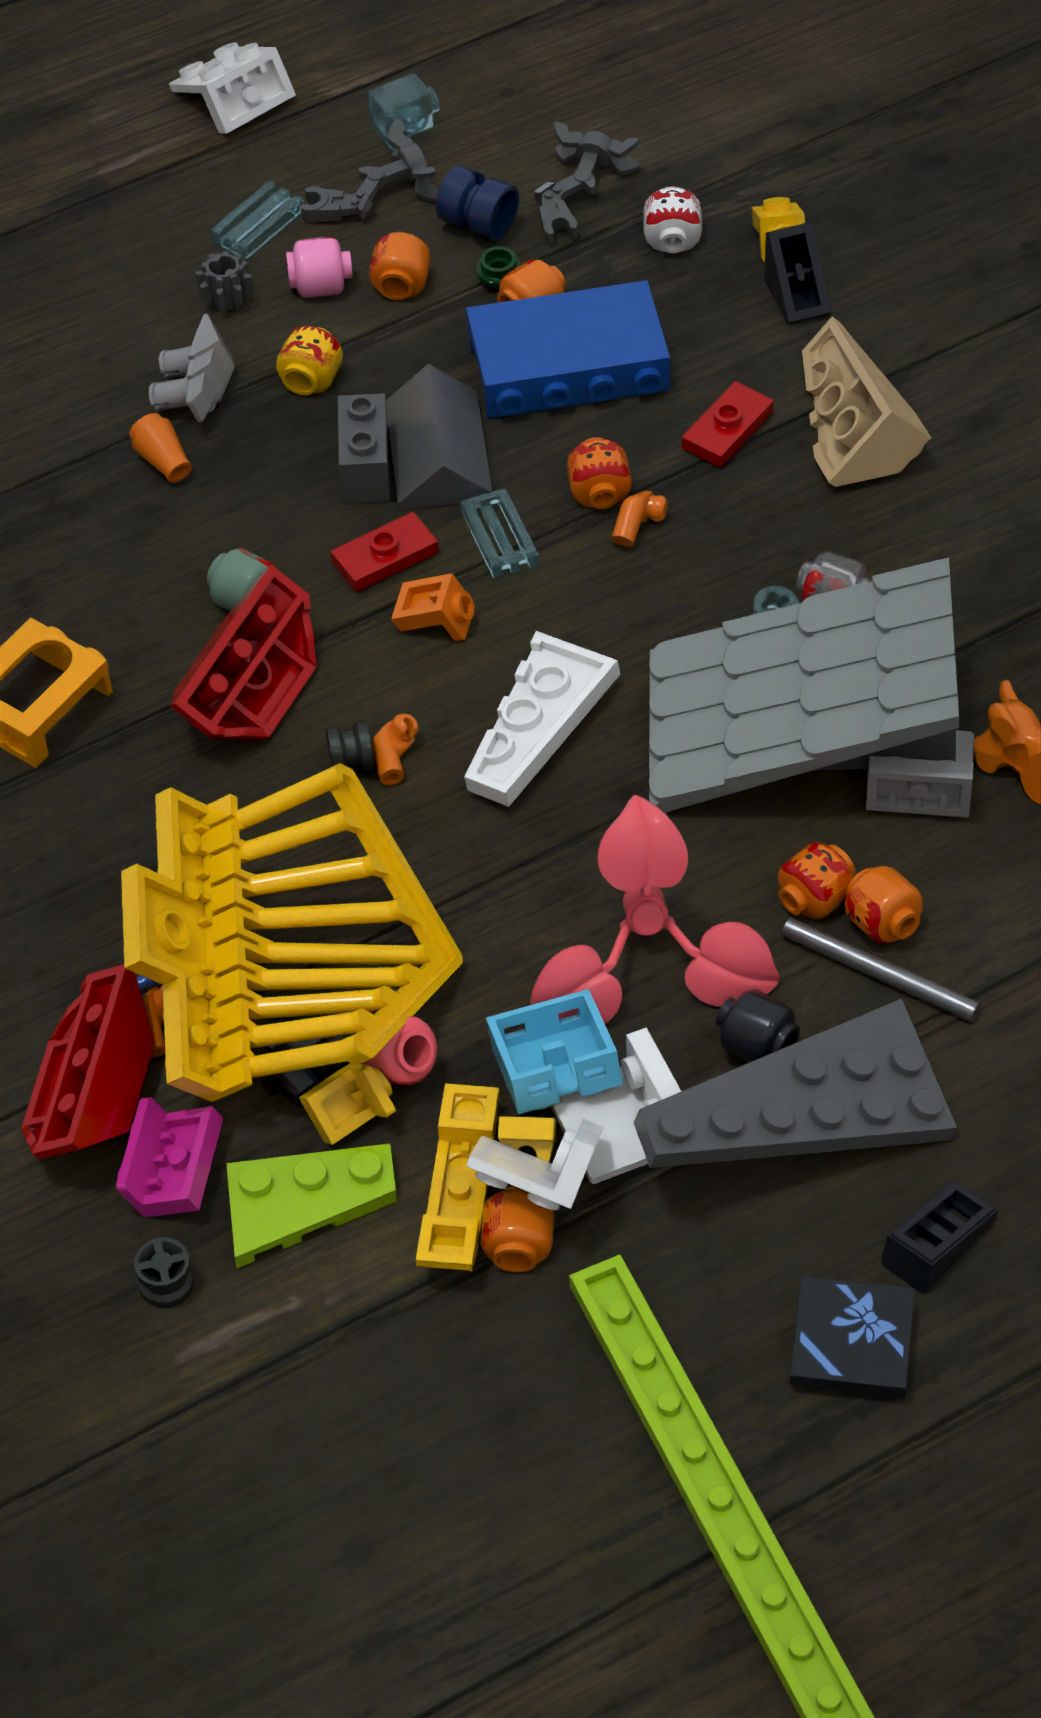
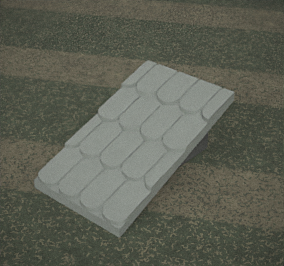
M949 557L874 575L870 582L812 595L800 604L722 622L723 627L663 641L654 649H650L649 802L657 806L664 813L808 771L868 769L870 756H899L908 759L952 760L956 762V729L959 728V708Z

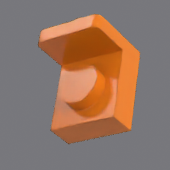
M445 574L403 582L391 620L400 632L442 624L454 641H460L466 638L471 619L474 616L475 605L471 595L464 590L454 574Z

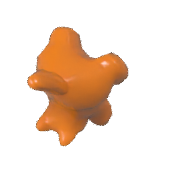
M1004 680L1000 683L999 689L1001 703L991 704L987 710V719L990 725L983 734L974 739L973 757L982 771L991 774L1005 766L1012 768L1018 773L1025 793L1032 801L1041 805V723L1033 710L1018 700L1011 682Z

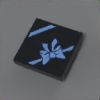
M801 1276L790 1385L905 1398L915 1288Z

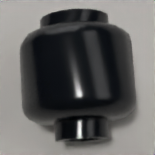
M757 989L745 991L737 999L733 997L728 998L719 1010L716 1019V1025L721 1027V1047L747 1063L797 1043L800 1034V1027L795 1025L794 1011L788 1005Z

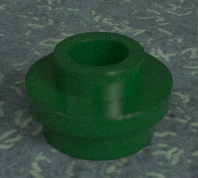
M494 246L486 249L481 254L476 265V274L479 281L484 285L499 288L501 279L512 270L521 266V262L510 248Z

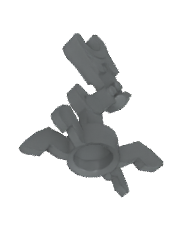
M397 118L393 121L387 138L388 143L396 148L391 154V160L395 162L383 167L365 166L359 168V177L364 182L355 194H346L344 191L324 189L318 186L307 187L305 189L307 204H301L303 221L308 223L341 221L342 216L359 214L363 220L371 212L372 200L378 190L386 183L404 176L410 182L416 181V197L436 203L439 191L436 185L430 184L431 178L436 176V169L428 166V162H426L417 143H413L411 138L406 136V128L402 120Z
M558 121L554 122V131L561 143L555 149L558 159L566 163L578 158L580 163L573 175L556 184L547 181L534 192L535 201L542 202V206L539 207L540 220L545 242L549 246L555 245L554 232L557 230H566L572 240L577 239L576 218L572 215L563 199L581 189H585L590 195H594L596 191V181L593 176L595 168H604L610 163L619 175H628L639 171V162L629 156L624 159L622 158L638 146V138H627L622 143L617 139L611 140L609 136L599 131H588L584 134L579 131L569 132L567 125Z

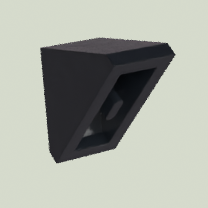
M812 222L766 233L764 281L786 323L832 312Z

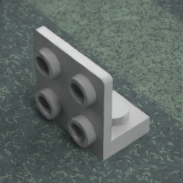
M956 730V762L952 760L908 759L899 756H870L866 810L969 818L974 764V733Z

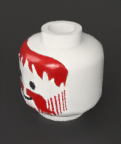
M671 186L651 194L646 200L643 210V227L647 243L657 251L679 253L693 248L699 242L702 233V212L700 202L692 192Z

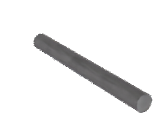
M791 917L783 927L782 937L969 1022H973L977 1016L980 1003Z

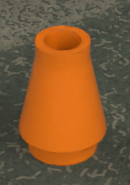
M151 413L135 422L129 432L132 440V449L164 474L169 482L176 483L186 478L192 470V464L183 451L171 421L167 418H162L157 413Z

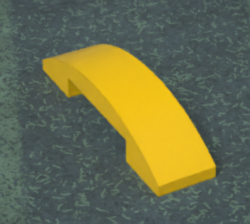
M445 1083L438 1123L439 1141L427 1213L423 1214L416 1266L473 1270L480 1243L482 1213L487 1201L489 1185L478 1180L475 1177L476 1170L467 1167L466 1164L481 1136L495 1140L499 1088Z

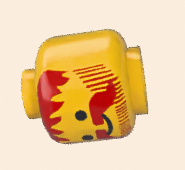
M302 326L294 329L287 337L277 356L276 369L283 384L293 393L306 396L312 393H322L332 384L342 364L343 351L339 342L327 330L314 326Z

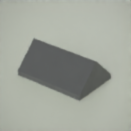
M428 363L386 400L388 434L398 509L405 510L493 500L477 391Z

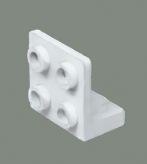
M237 42L224 45L214 51V59L205 64L199 61L182 68L179 71L181 77L169 83L172 92L202 93L218 132L223 134L233 131L296 95L276 47H258L257 43L238 46Z
M647 1028L626 1035L627 1057L621 1059L622 1067H620L623 1085L603 1090L594 1095L581 1097L577 1091L559 1096L560 1103L550 1106L564 1134L567 1129L577 1133L583 1118L604 1126L585 1172L589 1182L592 1184L648 1164L633 1123L637 1113L643 1107L681 1092Z
M583 1118L577 1133L567 1129L553 1163L488 1137L481 1136L471 1152L466 1166L476 1170L475 1177L490 1186L505 1189L508 1184L528 1191L527 1198L539 1206L558 1210L559 1206L562 1205L571 1209L604 1126Z

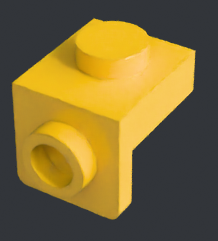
M769 198L763 200V206L752 207V223L759 233L761 258L764 262L767 232L805 223L804 212L796 202L790 203V198Z
M347 1064L299 1097L324 1143L331 1145L374 1116L388 1117L396 1112L389 1098L392 1095V1088L387 1078L379 1069L364 1064Z

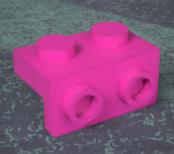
M152 1097L141 1098L134 1122L131 1125L130 1137L123 1162L118 1172L117 1191L144 1218L200 1210L223 1117L213 1106L166 1113Z

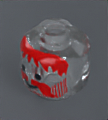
M824 551L813 562H804L797 577L796 588L802 590L803 602L812 595L870 582L872 579L867 577V568L860 561L832 551Z

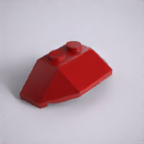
M271 564L222 621L175 688L170 707L209 738L264 741L268 739L316 669L314 635L309 611L311 610L310 595Z
M124 964L86 976L80 986V990L83 993L67 1008L48 1041L21 1127L25 1140L31 1147L32 1154L39 1160L80 1150L128 1133L130 1130L155 1041L135 972L125 969Z

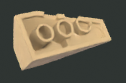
M831 317L802 350L806 390L813 394L815 408L809 414L810 425L816 428L818 433V442L813 445L814 458L828 482L835 487L900 473L912 459L921 453L924 445L931 439V436L914 410L837 319Z

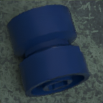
M457 165L447 173L440 186L436 200V215L440 220L458 227L466 224L471 232L490 240L498 241L506 235L514 222L519 205V191L513 185L495 178L486 179L485 175L480 172Z

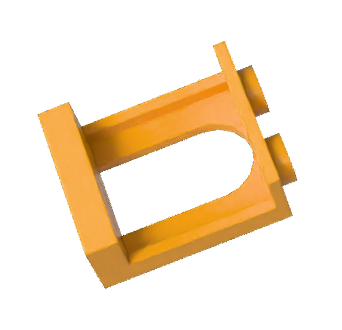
M30 617L0 647V682L30 652L64 671V673L23 713L0 700V748L37 768L49 756L45 734L91 688L98 690L106 696H109L113 690L108 662L99 651L91 647L85 648L67 638L60 629L54 626L47 627Z

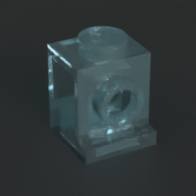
M415 73L368 91L371 125L391 150L395 149V147L388 143L387 138L389 129L395 119L399 118L402 120L406 128V136L408 137L433 127L432 114L440 110L439 100L435 91L431 87H426Z

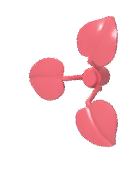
M633 795L621 814L606 830L598 848L597 860L602 876L610 885L625 892L623 906L626 919L619 925L620 931L610 956L602 964L600 956L590 946L576 945L563 949L554 955L540 972L532 990L530 1005L589 989L604 1023L609 1022L618 1012L622 1001L621 984L609 972L616 967L629 933L632 931L640 935L649 936L658 933L663 928L667 929L685 952L694 957L685 970L684 979L686 986L694 996L709 1005L722 1007L728 998L733 997L737 999L742 993L751 989H757L768 994L777 986L780 976L774 965L767 943L750 926L739 922L717 924L704 933L699 949L675 924L674 918L668 916L664 894L660 888L673 887L682 880L688 865L686 844L678 828L662 810L638 795ZM578 1008L558 1013L559 1019L579 1014Z

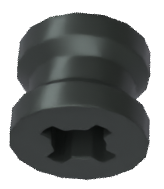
M366 721L355 722L352 728L343 730L337 726L325 727L331 766L341 763L351 769L360 768L364 772L374 770L373 751Z
M161 1237L147 1241L138 1249L134 1257V1270L138 1278V1288L142 1298L150 1305L158 1308H172L182 1304L190 1296L194 1288V1276L190 1268V1256L186 1247L178 1240Z

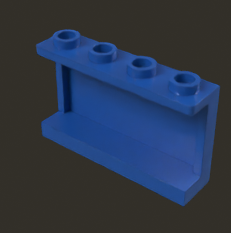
M647 280L466 308L468 343L471 353H475L484 388L485 410L488 418L664 392L670 389V356Z

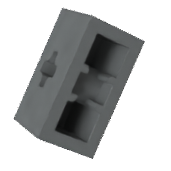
M385 393L338 396L339 472L343 504L390 502L389 435Z

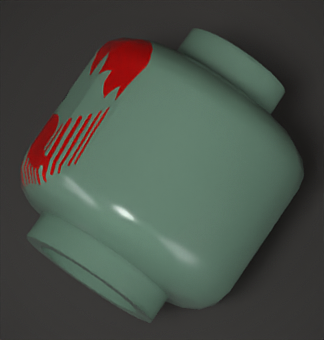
M243 548L233 549L228 553L220 554L212 562L207 574L206 583L209 587L212 601L231 612L262 573L271 564L274 567L276 566Z

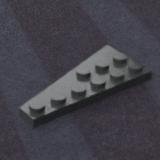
M902 998L639 1109L633 1122L650 1168L950 1141L957 1129Z

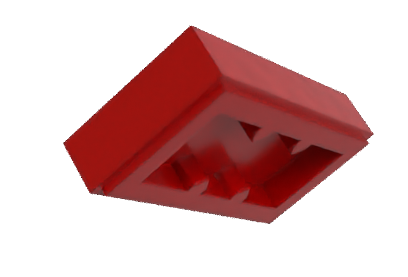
M735 381L682 436V449L721 468L774 412V400Z
M411 512L330 552L333 565L353 590L358 592L439 553L437 539L417 515Z

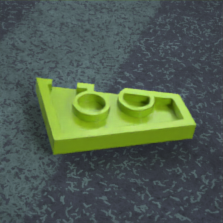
M390 1144L227 1163L234 1255L237 1269L254 1262V1255L280 1244L283 1249L302 1242V1235L325 1225L331 1224L338 1227L397 1202Z

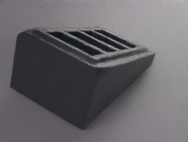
M952 1181L887 1235L881 1258L882 1265L918 1291L925 1292L994 1221L998 1210L956 1181ZM951 1207L969 1220L965 1222L947 1209ZM941 1226L952 1232V1234L943 1229ZM920 1237H923L924 1239H926L928 1242H930V1243H931L932 1245H934L936 1248H934L933 1246H931L929 1243H927L926 1241H924V1240L921 1239Z

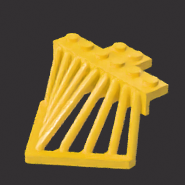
M341 763L239 810L238 799L232 794H228L206 805L170 787L155 795L158 873L139 864L121 871L125 969L163 985L167 1084L211 1102L252 1085V1078L346 1061L358 1065L374 1058L406 1024L407 1017H412L463 963V957L459 948L355 772ZM329 791L341 808L340 811L247 841L239 837V832ZM343 831L355 833L368 854L363 857L261 874H253L241 869V864ZM369 876L382 878L394 900L383 902L264 908L245 899L246 897L361 879ZM399 920L411 926L421 944L413 946L273 942L249 930L389 923ZM255 963L397 967L266 969ZM372 989L265 998L253 992L284 990ZM378 1010L374 1015L369 1012ZM335 1014L257 1026L254 1022L251 1021L257 1019ZM356 1033L339 1041L257 1056L250 1049Z

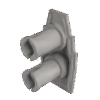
M208 314L203 315L191 346L173 350L167 349L160 352V371L165 373L164 378L170 381L151 383L149 387L150 403L152 406H155L154 410L156 412L189 406L195 419L198 422H203L208 412H213L217 402L221 401L235 365L229 349ZM185 376V378L176 379V380H171V379H174L175 377Z

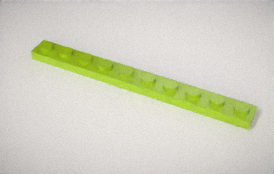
M619 1254L569 1275L570 1288L800 1718H875L622 1256Z

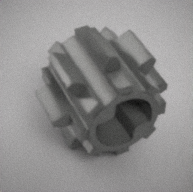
M223 251L222 254L217 255L212 253L208 256L206 262H202V270L195 273L202 303H208L211 309H219L221 313H227V310L232 309L237 311L243 305V301H247V294L254 291L252 275L249 274L248 262L242 261L238 255H231L229 251Z

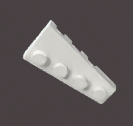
M536 631L530 642L532 650L527 661L521 660L515 673L516 683L509 697L504 696L497 709L498 720L493 729L486 731L464 776L467 790L509 807L619 677L618 660Z

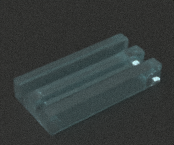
M269 180L211 229L212 241L246 260L301 213L303 198L295 195L291 199L290 191L285 188L277 191L276 184ZM279 207H281L277 212H275L270 218H268V219L265 221V219H266L269 215H271L276 209H278ZM252 231L251 234H249L244 240L238 243L243 237H245L249 232Z
M506 488L461 501V513L493 579L502 577V570L507 568L510 569L511 573L521 571V564L528 563L530 568L539 566V554ZM498 503L521 549L520 551L514 552L491 504ZM480 508L503 556H498L476 509Z

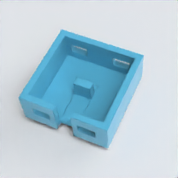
M589 989L486 1017L492 1051L518 1114L545 1109L553 1104L560 1103L559 1096L578 1091L582 1097L598 1094L603 1090L623 1085L617 1050ZM578 1008L579 1014L559 1019L558 1013ZM524 1023L525 1029L505 1034V1028Z

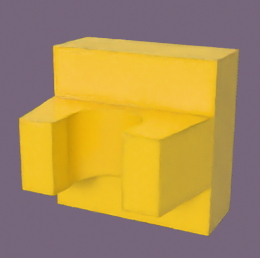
M499 1116L498 1139L500 1143L517 1150L524 1146H530L536 1151L537 1158L550 1163L556 1142V1119Z

